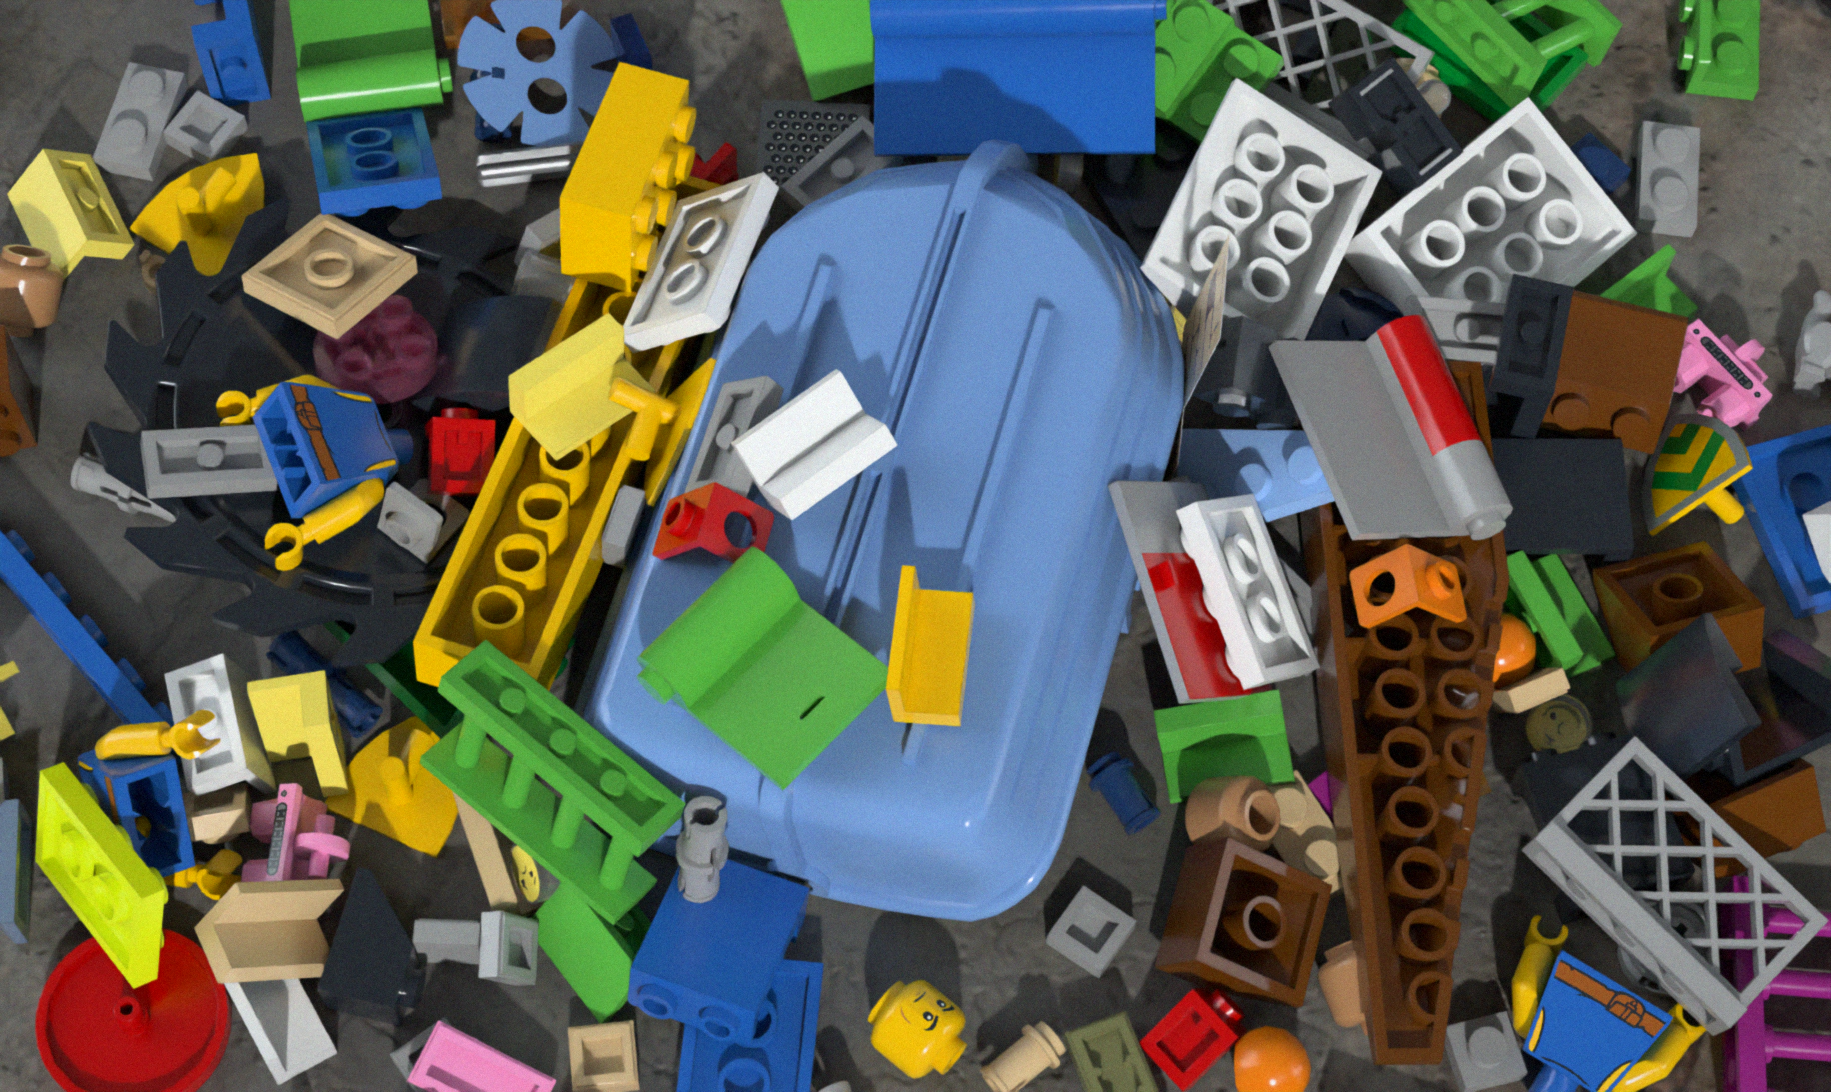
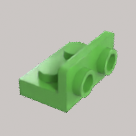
M1680 0L1678 18L1679 22L1687 23V35H1683L1680 41L1677 67L1680 70H1686L1685 93L1753 101L1759 89L1760 0Z

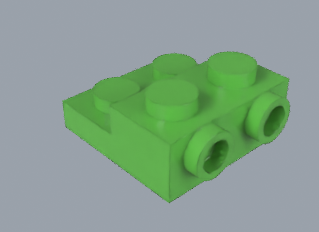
M1167 0V20H1156L1155 117L1200 146L1231 83L1238 78L1263 94L1284 66V59L1281 55L1236 27L1234 18L1208 1Z

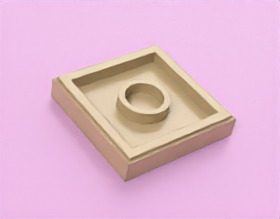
M320 213L242 275V282L245 293L338 339L417 274L418 271L416 256L333 215H322Z

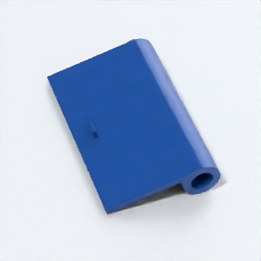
M870 0L871 30L875 38L874 156H970L983 141L993 139L1017 143L1026 155L1155 154L1156 20H1167V0Z

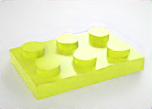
M64 762L41 770L35 862L133 988L156 980L160 949L164 946L162 932L164 904L168 901V891L162 875L156 868H148L134 851L126 830L121 825H114L100 808L97 796L91 786L87 783L81 784Z

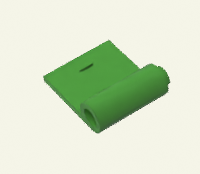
M288 0L298 67H296L297 86L305 124L308 121L444 105L443 93L454 92L448 57L437 59L428 0Z
M750 547L637 657V661L643 670L636 677L643 688L659 703L665 705L672 699L783 791L886 688L888 667L801 600L794 584L777 563L758 548Z

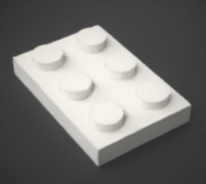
M764 172L678 200L670 222L659 243L650 270L644 277L623 325L624 344L633 353L660 345H669L674 341L701 333L713 332L720 328L727 320L731 311V301L741 278L750 266L751 253L760 232L769 221V211L779 189Z
M1254 494L1197 501L1176 510L1182 526L1180 537L1187 554L1195 560L1204 584L1203 599L1210 614L1218 621L1226 642L1225 656L1228 666L1233 674L1240 679L1243 690L1298 677L1320 668Z

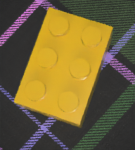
M619 62L560 196L561 274L631 293L640 270L649 272L658 245V237L654 235L659 224L668 226L677 198L676 191H673L677 180L687 181L693 166L695 147L687 145L693 132L696 108L688 106L689 80Z

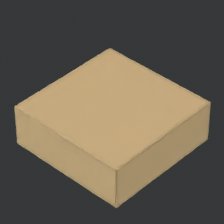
M1538 668L1531 671L1526 678L1504 687L1494 688L1492 710L1498 713H1520L1567 693V689L1571 687L1564 669Z
M633 1020L568 1027L573 1092H625L640 1090Z

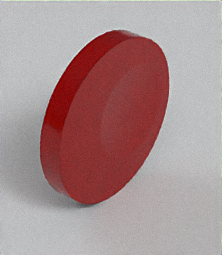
M162 928L164 946L160 949L157 979L137 988L131 986L94 937L78 945L63 958L49 976L40 995L36 1010L35 1035L37 1047L46 1069L64 1092H196L209 1079L219 1065L228 1045L232 1024V1007L225 984H218L206 954L201 947L179 933Z

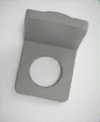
M427 479L418 480L409 491L397 482H392L386 489L377 528L387 534L398 545L406 548L428 564L468 520L469 510L449 495L427 494ZM426 503L434 504L444 512L446 522L443 526V517L441 516V514H439L433 508L428 506Z

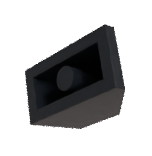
M358 867L317 990L325 1007L328 1009L401 1027L407 1007L416 1009L420 1002L426 980V971L420 969V963L414 946L373 873L369 869Z

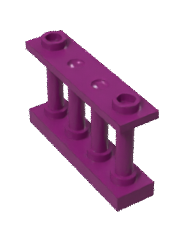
M1733 875L1720 893H1749L1748 876ZM1718 903L1719 939H1752L1750 903ZM1762 903L1764 938L1768 932L1795 934L1805 924L1789 908L1769 907V904ZM1819 911L1829 921L1815 936L1831 937V912ZM1719 949L1720 974L1738 992L1754 977L1752 949ZM1782 969L1746 1007L1748 1010L1731 1028L1721 1032L1723 1092H1775L1773 1087H1767L1766 1063H1770L1772 1057L1831 1062V1035L1774 1031L1771 1024L1764 1023V1000H1768L1770 994L1831 999V973Z

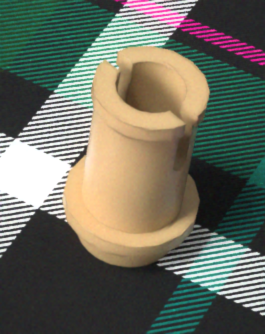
M1040 1021L1034 1027L1029 1024L1021 1029L1023 1037L988 1066L985 1065L980 1069L983 1079L993 1092H1018L1046 1067L1049 1066L1055 1069L1060 1065L1058 1058L1066 1052V1049L1059 1037L1046 1023Z

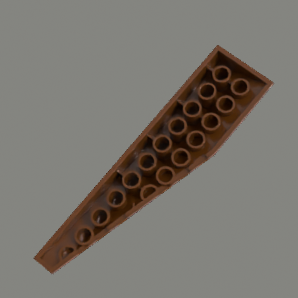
M1446 361L1494 465L1481 362ZM1302 425L1294 426L1293 430L1304 431ZM1333 501L1301 511L1300 517L1307 585L1311 588L1312 597L1310 616L1313 646L1317 649V659L1320 668L1316 669L1333 817L1353 950L1357 957V975L1373 1065H1439L1443 1059L1453 987L1451 974L1462 923L1459 922L1463 890L1467 886L1470 865L1468 852L1470 838L1475 829L1487 743V735L1485 734L1488 710L1492 705L1495 682H1492L1495 659L1501 643L1503 625H1500L1502 609L1503 603L1507 598L1509 585L1503 530H1501L1499 533L1482 540H1472L1470 535L1352 540L1337 504ZM1409 544L1455 565L1467 619L1456 623L1415 607L1372 628H1365L1358 621L1350 572L1390 551ZM1390 572L1379 574L1371 584L1370 599L1374 606L1384 605L1391 599L1394 593L1395 579ZM1343 620L1354 630L1347 637H1345Z

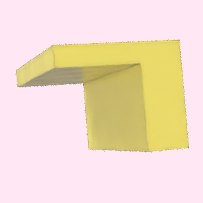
M42 149L7 193L31 246L43 249L51 254V261L63 271V281L84 256L123 259L135 245L91 154Z
M607 313L508 376L510 412L556 461L633 412L624 406L608 400L609 391L617 377L655 393V389L624 358V328L610 313Z
M325 670L247 682L248 696L269 761L272 763L312 756L323 797L348 794L345 742Z

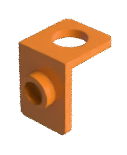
M1409 544L1390 551L1350 572L1358 621L1365 628H1372L1415 607L1456 623L1467 619L1455 565ZM1390 572L1395 579L1394 593L1391 599L1384 605L1374 606L1370 599L1371 584L1379 574Z

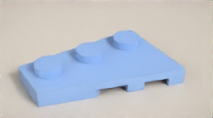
M1182 429L1178 477L1188 476L1191 483L1204 484L1209 500L1254 494L1264 523L1335 501L1305 431Z

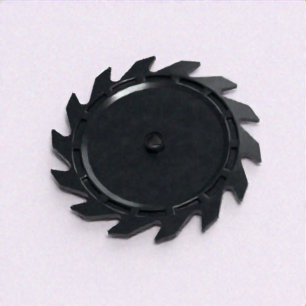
M285 197L246 217L221 271L213 276L202 275L196 270L187 241L180 240L155 275L161 340L152 346L141 345L115 320L109 321L104 369L143 427V431L220 427V422L227 418H220L217 415L216 403L223 393L239 391L251 399L257 397L256 390L299 376L313 375L342 390L366 393L373 398L385 429H406L410 433L413 441L412 458L408 464L399 465L398 472L384 487L382 500L357 523L323 543L318 544L314 539L303 546V559L298 566L291 570H278L275 566V560L281 554L294 548L293 544L279 542L274 547L265 549L266 534L275 524L289 523L298 527L305 523L303 517L291 518L278 484L276 491L149 499L171 513L176 521L164 527H127L124 532V538L163 570L238 582L246 585L251 590V594L240 601L213 612L212 623L264 638L342 620L348 622L354 628V633L332 658L331 664L333 667L385 663L415 638L467 523L466 521L428 564L406 548L398 545L387 534L377 528L386 489L392 482H397L409 491L418 480L423 478L428 480L429 439L425 438V425L432 417H441V412L427 416L411 404L410 401L449 310L452 307L467 302L498 296L552 297L562 304L556 319L557 322L570 291L561 286L492 273L484 267L483 264L487 261L516 250L517 239L473 225L408 237H397L390 233L388 228L405 209L397 208L394 205L370 208L366 213L359 216L340 217L336 215L335 217L416 256L418 273L340 338L335 339L244 292L242 275L291 237L285 230L291 199ZM467 402L451 407L476 410ZM510 406L485 416L479 412L478 419L495 420L494 460L514 418V415L510 412ZM94 422L90 423L87 426V432L105 472L148 499L140 447L141 433L130 436ZM450 496L467 508L470 516L478 497ZM426 503L428 506H430L439 514H441V516L443 517V526L446 522L444 512L438 506L431 503Z

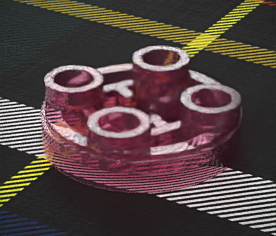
M390 295L338 339L317 329L318 333L313 344L315 370L319 379L342 390L366 393L374 399L375 404L396 402L417 393L432 379L438 366V344L434 329L423 316L413 311L412 302L401 295Z

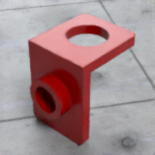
M717 482L710 483L669 500L652 555L663 560L688 550L702 547L734 564L750 547H755L765 552L774 522V514ZM730 512L741 513L748 519L751 525L752 539L744 549L732 545L725 535L724 522Z

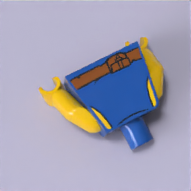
M313 375L299 376L256 390L257 397L251 399L242 392L227 391L219 397L216 403L218 417H227L220 422V427L253 425V422L255 423L291 518L303 517L305 522L298 527L289 523L275 524L266 534L265 549H270L279 542H289L294 545L292 550L281 554L275 560L276 568L281 571L294 569L300 564L303 559V546L314 539L318 544H321L363 518L382 500L384 487L398 472L399 465L408 464L413 455V441L410 433L406 429H385L373 398L366 393L342 390Z
M202 709L176 723L172 728L167 722L163 721L127 724L112 729L97 741L94 750L82 753L78 757L82 783H87L91 786L102 811L114 825L119 824L126 830L134 851L148 868L154 867L159 871L166 885L190 888L193 883H197L200 890L207 897L213 900H220L236 882H241V876L231 873L242 863V857L232 850L223 849L205 865L196 862L192 850L176 759L170 754L173 748L178 755L191 760L221 742L220 738L209 740L204 738L198 731L199 727L215 719V715L208 710Z
M1534 916L1525 935V949L1511 982L1512 1021L1518 1035L1525 1039L1522 1050L1544 1063L1528 1092H1575L1579 1085L1591 1092H1636L1667 1077L1687 1051L1690 1044L1707 1030L1700 1023L1696 1027L1689 1025L1683 1018V1007L1679 1003L1670 1011L1665 1012L1563 951L1562 948L1569 931L1567 926H1562L1558 938L1547 939L1541 936L1537 930L1541 916Z

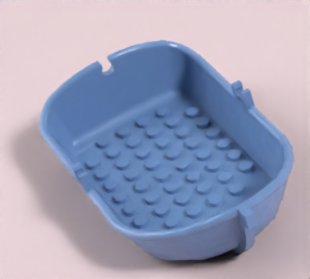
M993 139L983 141L967 160L878 169L805 206L773 233L766 243L759 248L751 260L745 275L738 284L730 304L731 311L727 320L720 328L705 335L692 374L709 358L716 360L707 390L694 420L689 438L671 476L654 506L646 503L645 516L626 568L623 569L573 710L685 802L684 809L692 799L700 796H711L719 799L722 802L720 810L725 807L727 809V823L724 835L729 843L728 860L786 880L787 877H792L804 881L811 886L809 891L811 895L885 911L967 922L997 916L1016 905L1034 891L1049 870L1060 847L1120 632L1129 633L1132 622L1131 604L1134 590H1141L1108 485L1118 480L1163 481L1184 403L1185 360L1173 314L1162 292L1140 269L1142 261L1124 240L1085 211L1065 191L1036 176L1039 168L1038 155H1026L1017 143ZM837 369L842 372L865 414L886 424L897 446L793 520L769 506L754 482L746 498L774 514V522L764 553L775 561L787 574L801 600L887 667H889L902 565L916 567L920 589L973 593L975 611L961 727L894 722L885 688L782 791L672 699L665 705L654 699L643 688L636 677L643 670L637 661V657L733 565V563L702 547H697L663 560L652 555L669 500L685 492L723 383L767 375L784 388L778 410ZM730 512L724 522L725 535L732 545L744 549L752 539L751 525L748 519L741 513ZM684 810L681 818L660 836L649 849L676 857V841L685 827Z

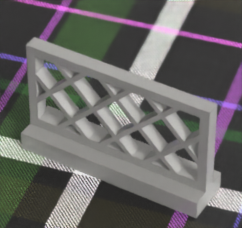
M1218 0L1206 1L1221 11L1229 10L1230 17L1234 18L1236 27L1244 31L1238 7L1259 0H1226L1227 2L1215 5ZM1268 0L1275 30L1254 36L1253 38L1259 42L1278 38L1285 70L1278 72L1263 95L1373 165L1368 158L1375 154L1377 150L1368 138L1365 137L1356 142L1338 118L1322 110L1330 107L1327 103L1332 99L1316 104L1303 99L1297 74L1327 66L1335 98L1343 92L1336 63L1366 55L1369 69L1371 70L1378 65L1375 55L1376 51L1399 46L1416 56L1407 72V76L1416 86L1435 52L1344 0H1310L1314 19L1284 27L1278 0ZM1320 2L1338 12L1323 16ZM1348 17L1358 23L1364 47L1334 56L1326 23ZM1316 26L1324 59L1295 67L1287 35ZM1369 30L1387 40L1373 44ZM1288 77L1291 91L1274 81Z
M1636 736L1522 849L1552 881L1712 1036L1731 1028L1748 1010L1746 1007L1829 921ZM1631 759L1652 777L1653 800H1619L1618 772ZM1607 784V800L1592 799ZM1664 790L1676 801H1665ZM1580 810H1608L1609 845H1586L1567 824ZM1619 810L1653 811L1655 846L1621 845ZM1665 811L1689 812L1699 822L1701 847L1667 846ZM1712 835L1724 847H1713ZM1598 855L1610 856V867ZM1622 856H1656L1657 892L1634 891L1623 881ZM1667 856L1701 857L1703 892H1669ZM1713 857H1736L1748 869L1749 893H1715ZM1761 882L1772 893H1761ZM1646 902H1658V913ZM1670 902L1704 903L1706 939L1682 938L1671 927ZM1716 903H1750L1752 939H1718ZM1762 903L1785 904L1805 924L1789 940L1764 939ZM1694 948H1705L1707 961ZM1719 949H1752L1754 977L1740 992L1720 974ZM1765 949L1779 950L1766 964Z

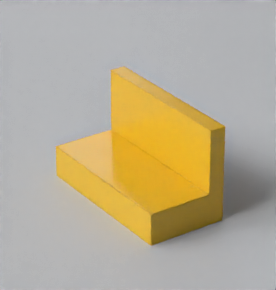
M902 565L886 683V693L893 721L961 727L975 611L974 594L969 592L920 589L916 567Z

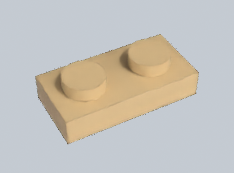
M1295 770L1293 772L1295 783L1268 786L1278 802L1281 817L1276 837L1268 850L1274 859L1333 885L1329 898L1331 900L1344 892L1335 827L1299 772Z

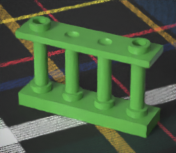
M1401 0L1510 108L1518 105L1529 96L1548 59L1577 46L1589 55L1587 62L1592 67L1601 64L1623 25L1598 0H1502L1493 5H1490L1486 0ZM1535 11L1555 31L1529 43L1509 22Z
M485 640L441 676L437 692L465 715L461 723L421 756L419 764L608 922L614 925L655 886L657 881L652 874L633 860L634 855L639 857L681 818L686 803L495 646ZM487 733L514 755L513 759L487 739ZM535 774H538L563 795L562 800L535 778ZM586 814L612 836V840H609L586 821L584 815Z

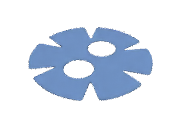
M496 0L491 2L490 6L504 28L505 33L480 17L474 16L466 26L461 37L457 63L462 67L491 73L492 67L504 68L505 79L492 78L491 74L465 83L463 89L471 104L485 121L500 132L504 131L515 117L523 111L520 139L524 144L542 146L585 141L590 129L578 108L583 109L593 117L598 112L614 73L592 69L591 66L618 56L619 53L611 38L600 24L583 10L578 11L567 25L560 30L562 0ZM534 26L546 30L555 42L554 55L548 61L541 63L532 62L524 58L516 46V37L522 29ZM539 78H550L560 83L567 94L565 108L556 114H544L536 110L528 99V88L533 81Z

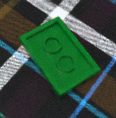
M1486 0V1H1487L1490 5H1493V4H1495V3H1497V2H1500V1H1502V0ZM1409 8L1390 25L1393 29L1434 51L1435 54L1429 64L1438 70V78L1444 82L1446 89L1494 123L1512 109ZM1529 13L1509 22L1529 43L1554 32V30ZM1399 46L1389 48L1401 58H1416V56ZM1577 46L1548 59L1528 97L1541 113L1553 103L1585 68L1589 55Z

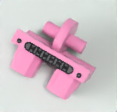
M1697 319L1687 327L1673 392L1681 394L1697 382L1709 395L1701 402L1697 412L1718 418L1731 428L1738 425L1745 432L1758 422L1760 418L1758 416L1759 412L1773 396L1762 384L1768 376L1755 363L1763 354L1765 348L1756 339L1748 341L1741 347L1728 334L1718 339L1700 319Z
M297 783L280 784L278 798L257 802L252 806L250 819L252 836L262 843H271L268 859L248 860L243 865L241 882L327 879L329 863H339L348 860L350 843L339 836L333 835L335 817L326 815L327 805L324 802L304 795L302 792L303 787Z

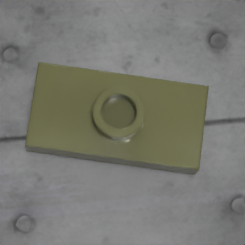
M1126 1011L1064 1032L1063 1040L1084 1092H1159Z

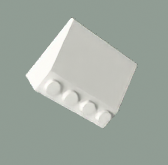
M1236 78L1231 83L1140 269L1187 320L1230 233L1222 319L1243 315L1278 330V336L1284 339L1295 337L1304 341L1381 177L1382 171Z
M1527 97L1463 147L1462 150L1464 152L1422 186L1404 195L1351 239L1344 257L1372 292L1379 293L1391 301L1405 316L1406 297L1410 295L1505 304L1513 273L1575 287L1637 235V232L1530 98Z

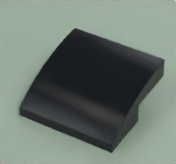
M515 295L479 299L450 308L410 403L427 416L464 402L469 403L484 416L510 406L508 376L543 354L562 304L552 297Z
M1703 613L1616 682L1618 700L1630 738L1632 739L1636 736L1683 782L1762 724L1761 719L1733 675L1743 665L1711 613ZM1647 773V775H1648V777H1649V779H1650V781H1651V783H1652V777Z

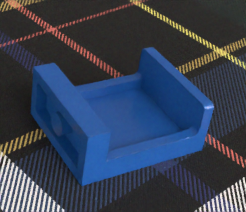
M194 0L196 5L223 1L226 16L225 20L191 26L194 46L210 97L227 107L272 99L253 0Z
M727 859L724 867L720 869V887L717 895L710 901L694 903L683 897L685 889L678 890V876L681 867L679 865L631 966L628 1002L639 1007L651 1017L657 1019L671 1018L701 1029L713 1039L735 1041L744 1045H750L756 1033L758 1015L789 943H796L803 927L810 888Z

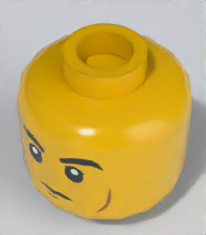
M916 980L908 985H905L902 981L896 982L880 998L867 1019L873 1025L870 1040L874 1048L908 1077L913 1079L923 1077L933 1069H936L942 1075L945 1074L956 1063L967 1047V1043L959 1038L966 1022L963 1011L925 980Z

